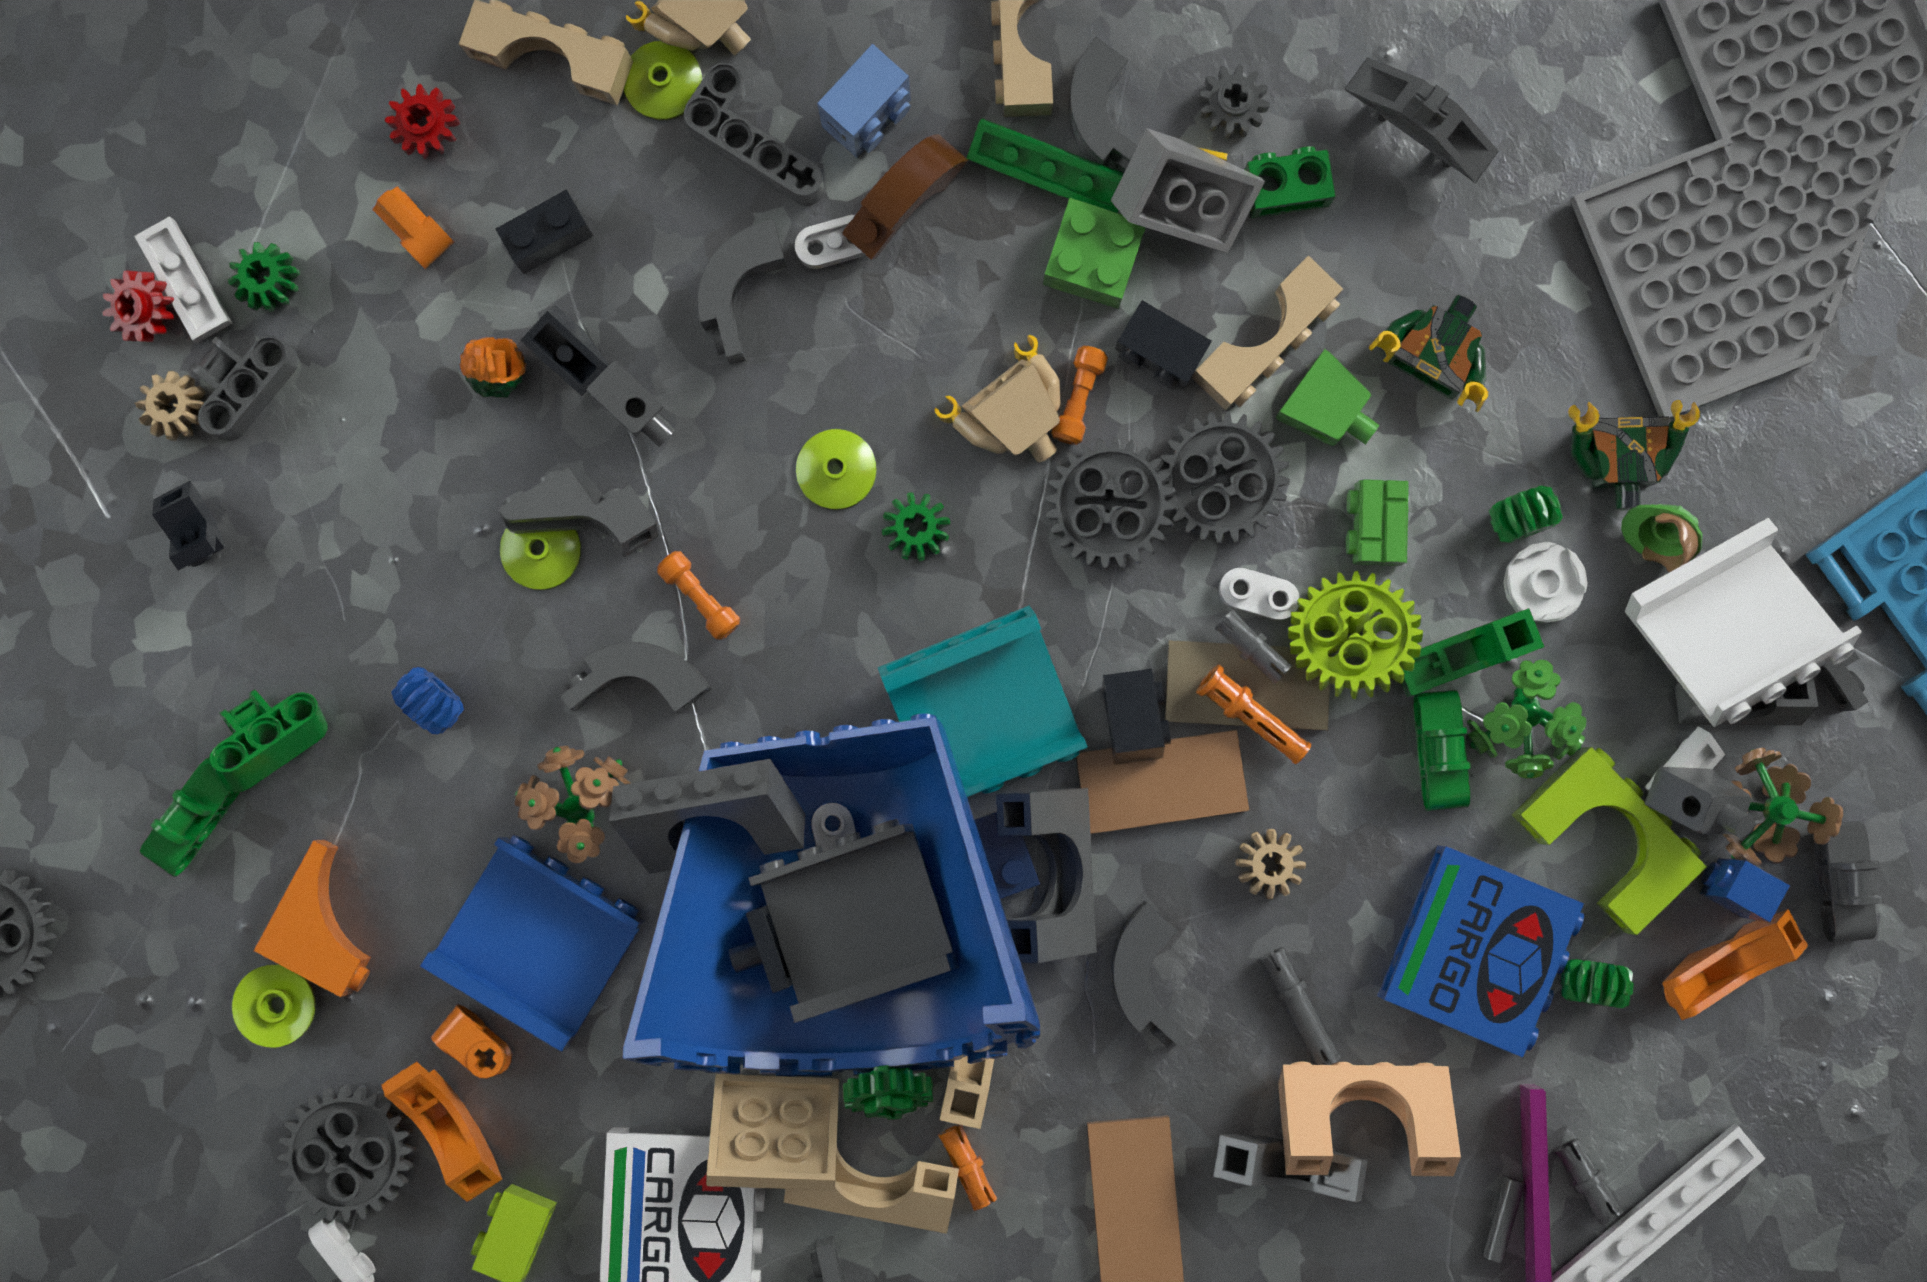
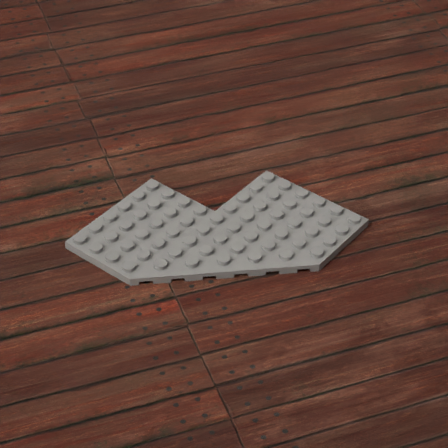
M1658 0L1716 141L1574 195L1570 202L1659 417H1673L1671 404L1676 400H1680L1683 405L1680 412L1682 414L1691 410L1693 402L1696 403L1697 407H1700L1808 365L1816 360L1824 333L1834 318L1843 294L1841 293L1848 276L1855 268L1865 244L1863 241L1869 226L1876 218L1886 194L1885 188L1892 172L1897 168L1908 142L1906 138L1914 120L1918 118L1927 96V10L1923 0Z

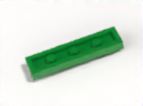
M983 118L979 121L966 159L1065 198H1072L1118 213L1119 210L1111 202V199L1124 173Z

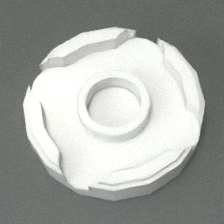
M1551 542L1532 544L1515 554L1506 567L1503 582L1506 598L1513 609L1519 612L1530 608L1534 621L1539 623L1560 621L1574 613L1581 604L1580 602L1583 599L1584 593H1586L1588 584L1585 567L1578 556L1568 548L1565 549Z

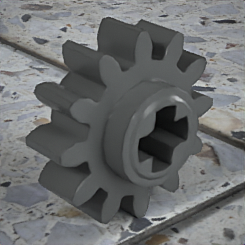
M1241 64L1236 67L1233 75H1229L1227 68L1221 66L1218 72V80L1213 76H1207L1204 84L1208 90L1200 91L1197 99L1203 104H1208L1201 109L1199 117L1208 118L1211 116L1213 118L1209 131L1213 132L1221 125L1225 127L1224 136L1226 139H1229L1234 128H1238L1242 137L1247 136L1249 123L1259 128L1263 122V118L1259 113L1267 112L1270 106L1268 101L1260 99L1266 94L1268 85L1256 87L1255 81L1258 77V72L1254 71L1246 78L1242 75L1243 66ZM1229 96L1237 97L1238 107L1230 106Z

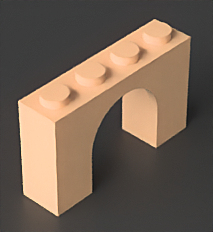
M1304 1061L1282 1066L1278 1088L1286 1175H1328L1333 1159L1329 1115L1346 1102L1368 1100L1387 1107L1402 1122L1407 1135L1412 1176H1454L1461 1159L1448 1066H1435L1432 1063H1418L1414 1066H1394L1388 1062H1380L1374 1065H1353L1349 1062H1337L1332 1065H1312Z

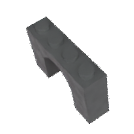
M771 759L613 786L609 822L649 874L672 870L684 826L682 820L691 817L715 816L729 819L742 825L753 837L764 855L802 849L804 847L805 812Z
M1088 788L1047 789L996 794L998 836L1033 835L1042 844L1049 863V887L1042 906L1030 916L1007 919L1020 962L1043 963L1097 953Z

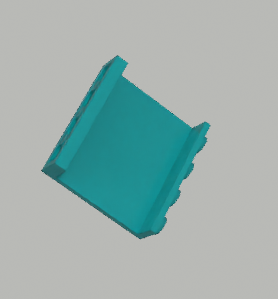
M1030 605L877 667L899 722L911 721V716L916 714H932L941 721L945 728L967 797L978 792L984 794L994 792L1003 787L1004 782L1017 776L1020 778L1033 776L1042 770V766L1056 760L1057 762L1072 760L1080 754V750L1088 748L1085 739L1078 729L1040 632L1042 628L1038 618Z

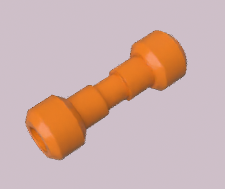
M1086 345L1077 349L1073 361L1077 369L1072 384L1074 388L1070 400H1067L1063 415L1059 416L1060 422L1051 430L1054 439L1070 445H1078L1082 442L1086 426L1082 422L1087 407L1085 403L1089 391H1092L1096 376L1104 373L1108 361V356L1104 351Z
M681 551L672 552L659 563L657 574L666 584H675L685 596H689L697 605L696 609L707 620L706 629L716 640L725 639L740 625V617L731 607H722L712 595L709 596L701 587V582L690 571L692 563Z

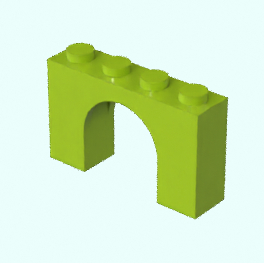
M1582 747L1511 815L1539 844L1550 845L1580 815L1591 808L1607 806L1626 817L1632 825L1637 838L1636 859L1629 872L1597 902V905L1624 933L1638 935L1707 866L1698 858L1702 853L1697 846L1686 837L1680 839L1670 829L1673 823L1669 817L1645 805V802L1641 799L1644 795L1641 788L1627 777L1623 780L1612 769L1615 766V762L1606 752L1600 748L1594 750L1592 747Z

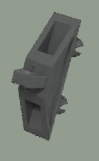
M1367 57L1344 88V90L1368 106L1370 115L1374 112L1378 113V121L1388 120L1430 150L1435 161L1440 158L1444 160L1443 167L1452 166L1474 183L1478 181L1499 152L1459 104L1448 97L1449 93L1438 85L1434 87L1421 78Z

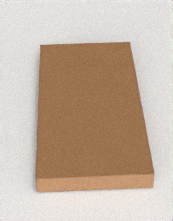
M1237 730L1171 739V744L1165 745L1163 758L1114 765L1112 748L1081 752L1076 757L1080 788H1088L1091 834L1249 811Z
M1169 1116L1087 1122L1100 1282H1184Z

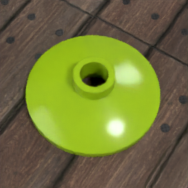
M662 41L650 42L641 46L631 55L633 63L624 86V93L629 103L643 116L655 120H670L683 115L686 104L702 81L701 69L696 58L688 49L669 45ZM659 70H664L668 73L667 78L661 82L655 81L653 79L654 74Z
M842 429L826 430L811 437L802 447L796 462L797 481L806 497L816 505L833 510L846 509L862 501L872 489L876 478L875 457L869 445L858 435ZM838 460L843 464V469L839 474H831L828 471V465L831 461Z
M506 528L500 542V558L507 574L518 584L534 590H547L564 583L575 572L581 557V542L576 530L514 534ZM536 541H542L545 545V549L540 555H533L531 552V546Z
M279 964L261 966L249 972L236 987L232 999L234 1022L241 1034L256 1045L269 1048L288 1045L299 1039L308 1030L313 1021L316 1006L314 992L307 979ZM275 997H279L284 1001V1009L281 1012L275 1011L272 1007V1001Z

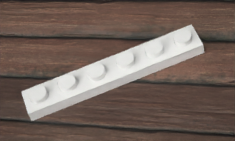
M1733 1124L1552 1276V1282L1621 1281L1763 1162L1765 1157L1742 1129Z

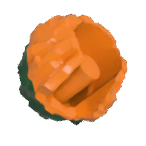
M485 337L471 340L465 345L464 351L460 355L461 363L459 366L461 372L474 392L482 397L508 398L509 394L517 388V384L522 382L526 372L527 364L524 361L523 353L516 346V343L509 338L496 339L494 337Z

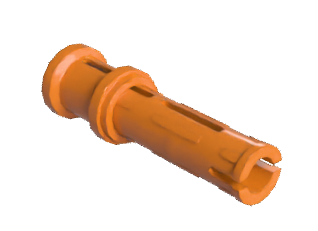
M1220 664L1216 665L1202 680L1196 693L1201 697L1204 695L1209 697L1224 709L1223 715L1227 718L1235 719L1237 717L1288 757L1292 763H1299L1310 750L1311 743L1304 740L1279 718L1252 698L1253 693L1249 687L1239 686L1223 673L1224 668Z

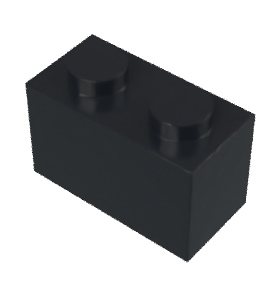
M567 189L495 228L513 262L523 274L594 236Z
M1142 300L1118 339L1115 350L1120 352L1119 358L1128 365L1140 369L1141 365L1155 372V380L1170 389H1175L1176 386L1184 389L1212 340Z
M1152 669L1103 675L1102 690L1114 765L1163 758L1165 745L1171 744L1168 720H1160L1158 706L1164 705L1161 681L1154 682Z

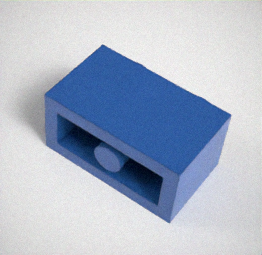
M1719 858L1716 863L1712 862L1705 870L1701 879V883L1704 886L1699 894L1741 918L1771 922L1790 885L1748 861Z

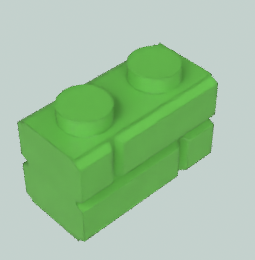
M1363 479L1354 484V490H1348L1347 514H1354L1353 530H1348L1346 534V554H1353L1354 565L1401 566L1407 563L1409 481Z

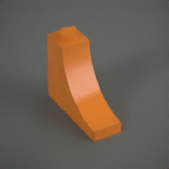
M313 840L254 951L335 995L343 997L352 994L353 990L358 992L363 987L370 973L366 966L371 957L360 951L350 942L340 929L332 911L329 898V876L338 846L326 840Z

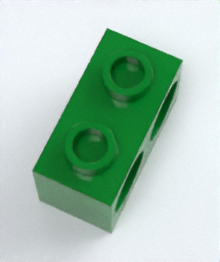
M1307 146L1295 149L1291 152L1292 155L1276 157V153L1273 152L1253 156L1252 161L1247 162L1244 170L1258 177L1270 176L1274 178L1278 184V189L1267 191L1261 188L1249 211L1250 218L1329 207L1336 196L1328 149L1316 151L1315 147ZM1302 170L1312 171L1316 175L1318 183L1314 185L1304 184L1300 180L1298 172Z

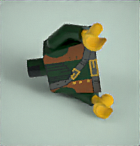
M1456 295L1447 311L1436 305H1432L1427 312L1419 309L1413 310L1392 321L1385 331L1381 332L1369 346L1371 351L1375 347L1382 348L1386 353V357L1383 359L1384 362L1394 366L1450 400L1462 391L1457 400V404L1460 406L1464 404L1466 399H1470L1476 405L1475 411L1479 412L1488 397V391L1485 388L1487 376L1485 348L1480 343L1482 332L1468 324L1477 305L1466 297Z
M1676 400L1671 404V412L1675 420L1669 423V416L1599 418V411L1590 402L1587 403V413L1580 417V410L1576 405H1572L1568 410V414L1576 424L1572 427L1571 456L1585 477L1592 480L1594 488H1615L1616 510H1630L1641 505L1640 487L1655 485L1668 475L1682 451L1689 427L1698 422L1700 418L1699 408L1693 402L1691 410L1685 415H1680L1683 405L1680 400Z

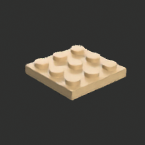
M716 1074L706 1186L835 1191L839 1079Z

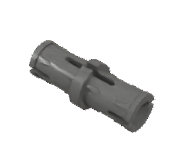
M1231 610L1224 618L1236 628V631L1224 621H1221L1215 627V630L1219 631L1242 652L1240 657L1244 661L1249 659L1275 685L1282 675L1271 666V663L1284 674L1293 665L1288 663L1265 642L1267 637L1263 633L1260 635L1255 633L1234 610Z
M1575 1138L1564 1143L1565 1148H1562V1146L1558 1147L1555 1153L1559 1156L1574 1180L1572 1185L1576 1193H1582L1597 1217L1599 1224H1606L1614 1220L1613 1214L1617 1217L1620 1216L1623 1210L1603 1181L1605 1175L1601 1169H1595L1582 1148L1579 1139Z

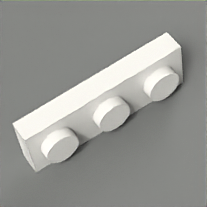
M169 216L134 236L158 280L166 281L165 292L167 296L174 297L172 305L193 341L199 343L233 324L173 218Z

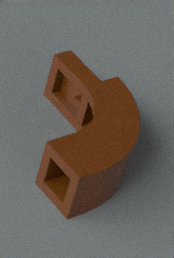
M939 134L923 139L903 155L875 184L861 201L862 207L843 230L842 234L871 260L876 259L912 213L929 197L944 191L968 159Z

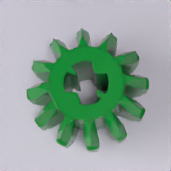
M254 242L252 254L245 249H239V256L243 259L241 263H229V267L238 274L227 279L229 285L237 288L234 294L235 298L240 302L247 301V306L255 311L263 305L264 309L268 312H274L276 300L283 305H289V299L285 296L287 290L290 292L299 291L298 286L290 281L300 275L296 267L290 266L293 262V257L288 252L281 253L280 247L274 243H270L265 249L260 242ZM267 270L270 272V276L268 278L261 273ZM260 276L267 281L261 284L258 282V278Z
M1541 485L1506 497V499L1496 502L1489 510L1492 519L1490 522L1494 532H1497L1501 542L1506 543L1522 540L1552 528L1560 523L1563 516L1560 510V502L1558 497L1554 495L1552 488Z
M907 493L909 506L904 507L901 501L894 499L892 505L899 514L885 512L883 515L885 521L895 524V526L882 529V535L884 537L897 536L888 545L892 552L897 550L902 544L905 545L901 556L903 560L907 561L910 558L912 549H917L919 562L925 561L923 548L928 547L934 555H938L940 549L933 540L936 539L941 542H948L949 535L937 530V528L949 526L950 518L941 517L935 519L943 511L944 506L942 503H937L929 510L928 506L931 499L929 494H924L921 504L918 505L915 504L914 493ZM916 518L923 519V527L928 526L926 532L919 531L916 537L910 536L909 527L905 528L906 523H914Z
M1571 959L1567 962L1564 972L1561 973V995L1569 1001L1624 1008L1629 1006L1630 995H1633V972L1629 968L1620 965Z

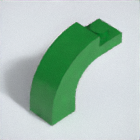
M1530 608L1421 648L1420 657L1413 658L1415 660L1413 671L1402 669L1404 680L1401 684L1406 697H1411L1468 674L1544 648L1545 646Z

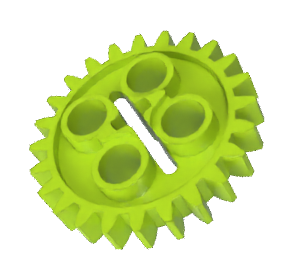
M1354 571L1352 581H1346L1341 572L1337 573V583L1333 585L1325 577L1322 578V591L1311 586L1308 587L1307 597L1309 600L1303 598L1297 600L1299 612H1291L1290 623L1294 626L1288 627V639L1294 640L1290 643V654H1299L1296 657L1297 668L1308 666L1306 680L1309 681L1319 676V689L1321 691L1329 684L1335 685L1336 697H1339L1344 688L1350 689L1352 699L1357 698L1359 689H1365L1367 695L1372 698L1374 686L1377 685L1386 693L1389 692L1390 678L1398 683H1402L1404 680L1402 669L1413 671L1415 664L1413 658L1420 657L1421 646L1417 643L1422 642L1423 630L1417 629L1421 624V615L1412 614L1415 607L1414 601L1402 603L1405 592L1403 588L1391 593L1390 579H1387L1379 586L1375 584V573H1371L1365 582L1361 581L1358 571ZM1356 604L1362 606L1365 610L1351 612L1346 607ZM1377 612H1381V613H1382V614L1377 615V616L1374 617L1373 619H1371V617H1372L1375 613H1377ZM1326 629L1331 630L1335 635L1330 638H1323L1317 635V632ZM1380 631H1387L1393 634L1394 637L1385 640L1380 639L1375 634ZM1339 650V653L1336 654L1334 657L1328 656ZM1356 656L1363 659L1364 663L1361 665H1351L1345 659Z

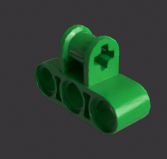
M254 689L249 692L248 699L230 711L224 709L219 713L233 734L213 748L210 754V763L221 783L228 791L243 792L320 741L328 730V723L315 697L309 693H295L271 708Z
M1457 690L1416 694L1413 699L1421 791L1425 810L1468 808L1470 805L1468 769H1471V765L1467 761L1465 745L1467 727L1463 725L1459 693Z
M210 757L206 758L196 768L182 789H176L171 796L174 800L161 818L154 819L150 824L153 830L140 848L141 855L174 878L188 867L240 794V792L228 791L223 786L211 766Z

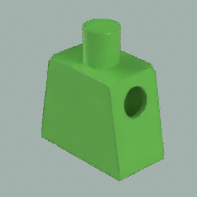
M1326 349L1319 355L1275 417L1279 421L1332 446L1339 442L1345 432H1348L1366 445L1379 427L1378 423L1361 412L1370 399L1371 393Z

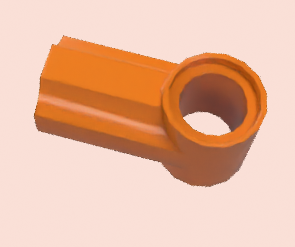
M398 186L383 193L377 199V203L372 209L402 240L399 243L425 270L455 243L430 216L426 217Z

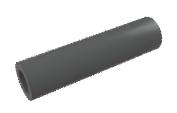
M1510 1177L1504 1178L1483 1252V1258L1503 1264L1525 1186L1524 1182Z

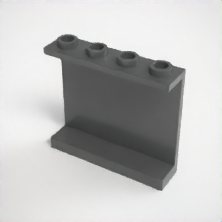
M898 819L886 821L874 826L876 834L862 839L859 832L843 836L835 840L836 848L823 852L820 845L797 853L799 861L787 865L784 864L783 859L759 866L761 874L749 878L751 886L761 885L793 983L799 1003L790 1006L794 1023L960 968L913 824L900 825Z

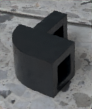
M191 481L153 500L152 516L170 540L169 559L178 571L186 566H199L209 560L212 554L225 548L221 532L209 508Z

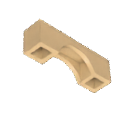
M474 0L459 42L460 47L469 58L507 69L514 60L525 53L536 50L552 51L569 61L572 82L580 94L618 106L633 63L623 42L609 36H602L601 40L587 36L588 33L584 29L572 24H564V27L550 24L548 18L535 12L528 11L526 16L513 12L512 7L498 0H490L489 4Z
M1040 0L991 1L992 26H999L1000 40H993L994 65H1001L1002 79L995 80V103L1003 104L1004 117L1052 115L1051 63L1033 56L1022 44L1017 31L1019 20L1024 12Z
M1307 256L1275 291L1281 309V323L1277 334L1268 342L1255 347H1238L1223 342L1195 370L1192 379L1226 411L1233 403L1241 407L1256 392L1252 384L1262 374L1267 379L1270 378L1285 362L1280 355L1289 346L1297 350L1311 336L1312 332L1308 327L1317 317L1324 322L1341 305L1336 298L1343 288L1310 256Z
M966 1056L954 1061V1067H950L940 1111L941 1121L981 1129L994 1059H985L983 1062L968 1064Z
M837 1148L835 1191L785 1189L783 1203L947 1234L959 1169L918 1161L910 1170L893 1177H875L863 1174L849 1166Z

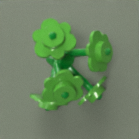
M1525 660L1521 662L1519 670L1515 671L1512 675L1511 681L1517 688L1513 692L1514 700L1511 703V707L1506 703L1500 702L1495 706L1494 711L1488 712L1483 718V724L1487 729L1485 732L1480 729L1475 721L1467 720L1466 724L1471 730L1467 734V738L1472 749H1475L1480 755L1486 752L1491 758H1495L1498 754L1493 748L1490 739L1497 744L1504 742L1507 747L1512 749L1520 747L1523 743L1524 755L1518 756L1517 759L1507 760L1505 768L1510 769L1512 773L1518 774L1522 778H1536L1543 775L1545 769L1553 768L1554 764L1548 755H1533L1532 727L1540 724L1545 728V735L1552 739L1551 743L1556 747L1553 756L1560 760L1566 754L1572 756L1577 750L1581 749V745L1585 740V736L1581 733L1585 729L1587 721L1581 715L1582 707L1576 702L1569 703L1565 708L1557 707L1553 713L1541 708L1536 696L1543 700L1552 699L1556 694V687L1561 682V677L1557 673H1553V666L1547 660H1537L1534 663Z

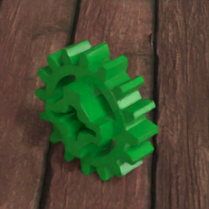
M876 1066L872 1072L859 1074V1078H849L848 1083H843L845 1108L852 1109L854 1113L864 1111V1115L867 1118L901 1119L902 1115L917 1111V1107H927L929 1102L934 1101L932 1077H925L923 1072L913 1074V1070L908 1067Z

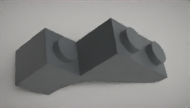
M569 467L560 472L558 470L549 472L539 480L537 486L525 493L524 491H519L512 494L504 501L503 506L498 508L502 522L511 533L591 530L608 538L619 549L623 557L659 537L655 520L630 484L621 490L620 488H614L600 498L599 503L594 505Z

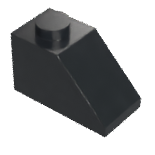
M555 304L546 311L520 340L581 396L587 392L588 386L609 365L586 332Z

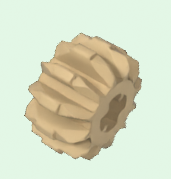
M168 371L165 380L157 374L152 375L154 387L149 388L144 385L140 387V391L147 395L146 400L135 402L136 408L145 411L139 418L140 423L145 426L151 425L150 433L152 435L160 437L165 434L166 438L170 441H176L180 433L188 438L193 436L191 425L194 423L200 426L198 414L205 402L199 400L206 394L204 388L194 386L195 379L191 376L184 375L180 378L179 374L175 371ZM175 399L178 401V404H173V406L177 408L170 413L167 411V408H172L169 403Z
M1267 829L1266 843L1258 832H1253L1251 839L1256 847L1252 848L1245 843H1241L1239 846L1242 852L1249 854L1248 860L1235 859L1236 866L1248 867V871L1238 876L1239 881L1244 883L1254 878L1249 892L1256 895L1264 885V894L1267 899L1274 898L1275 885L1282 895L1287 896L1290 894L1289 887L1285 881L1288 879L1290 882L1299 885L1302 879L1292 873L1293 868H1306V862L1293 861L1292 858L1303 851L1302 847L1295 845L1286 849L1292 837L1288 833H1284L1276 844L1277 834L1275 829ZM1273 852L1277 855L1275 863L1279 865V868L1276 872L1269 870V875H1266L1264 873L1266 865L1261 860L1264 856L1272 857Z

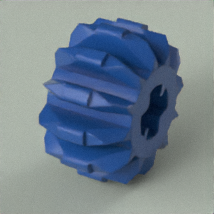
M412 668L398 680L397 686L391 691L395 704L402 709V713L406 714L411 718L412 722H416L423 730H428L431 734H442L448 727L451 728L464 710L460 697L453 692V689L425 668Z

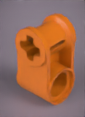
M461 1004L456 1005L431 1036V1040L436 1046L456 1059L473 1075L479 1078L487 1079L502 1074L512 1063L513 1054L510 1046L490 1030L475 1013ZM493 1050L495 1054L492 1059L496 1064L486 1066L484 1062L487 1056L483 1052Z

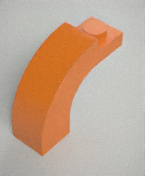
M415 1062L381 1084L385 1097L406 1114L425 1136L438 1160L446 1185L466 1202L502 1180L494 1156L479 1127L455 1091L435 1069L428 1072L418 1062Z

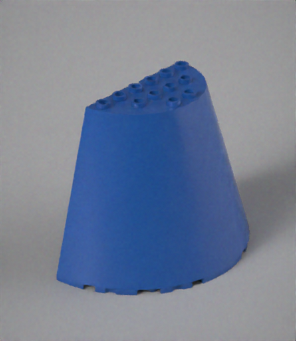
M916 714L911 716V721L904 722L881 719L873 721L872 726L863 728L852 725H840L834 727L833 732H829V736L820 738V733L816 731H800L795 733L794 738L781 739L774 736H765L758 738L757 743L746 745L740 742H725L720 744L718 749L704 751L699 771L771 759L805 812L804 847L802 849L764 855L750 833L742 825L732 820L715 816H697L685 819L623 1046V1059L657 1067L661 1066L662 1063L674 1062V1069L704 1071L717 1074L738 1075L740 1074V1065H743V1069L760 1070L762 1075L776 1074V1076L817 1077L832 1076V1072L853 1070V1075L856 1076L870 1073L874 1070V1067L889 1065L894 1068L908 1067L913 1072L954 1067L955 1060L966 1056L967 1063L973 1064L983 1062L985 1059L1007 1056L1008 1044L1015 1042L1017 1048L1026 1049L1036 1042V1039L1040 1037L1039 1018L945 728L935 715ZM828 803L840 804L850 812L855 831L860 833L861 839L876 834L874 826L886 821L898 819L900 825L913 824L960 968L794 1023L790 1006L799 1003L793 985L772 993L763 964L736 973L730 960L729 949L755 941L746 913L767 905L761 885L751 886L749 878L761 874L759 868L761 865L783 859L784 864L787 865L799 861L798 852L816 847L811 828L812 816L819 807ZM828 816L825 820V827L831 832L837 831L840 827V821L836 816Z

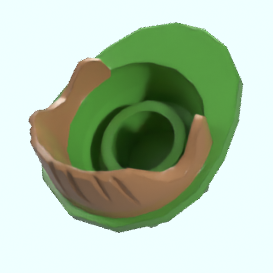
M1638 505L1628 510L1622 519L1621 531L1625 541L1641 553L1645 560L1662 564L1668 572L1693 560L1702 550L1703 534L1699 529L1698 519L1681 505Z

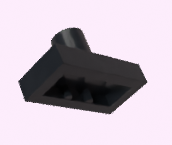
M765 905L747 912L746 916L755 941L729 949V956L736 973L763 964L772 993L789 988L793 983L768 906Z

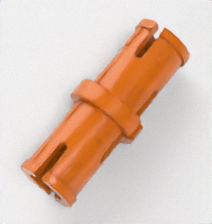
M957 1124L944 1130L945 1132L939 1133L938 1136L950 1157L953 1167L959 1169L958 1177L968 1195L973 1210L976 1211L995 1202L997 1197L981 1167L984 1164L981 1156H976L963 1129V1125Z

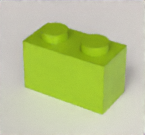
M514 1184L506 1188L503 1194L497 1192L487 1212V1215L492 1217L487 1233L482 1230L480 1231L471 1250V1255L476 1256L472 1270L501 1282H524L557 1202Z

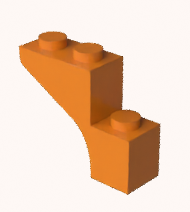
M1789 909L1774 914L1771 922L1756 920L1745 924L1732 939L1687 955L1662 982L1666 1000L1672 1008L1676 1009L1681 1020L1701 1013L1749 980L1776 967L1796 961L1808 947V944Z

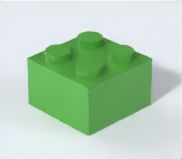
M1069 198L1044 274L1043 285L1119 309L1145 227L1128 222L1122 214Z

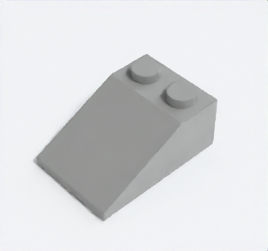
M1146 128L1111 202L1130 223L1228 253L1265 181L1181 139Z

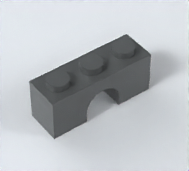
M1814 678L1804 684H1799L1798 681L1791 683L1785 687L1786 691L1771 703L1765 704L1763 701L1751 706L1752 710L1750 713L1736 723L1730 724L1726 720L1719 725L1802 726L1818 708ZM1678 682L1675 686L1679 724L1712 725Z

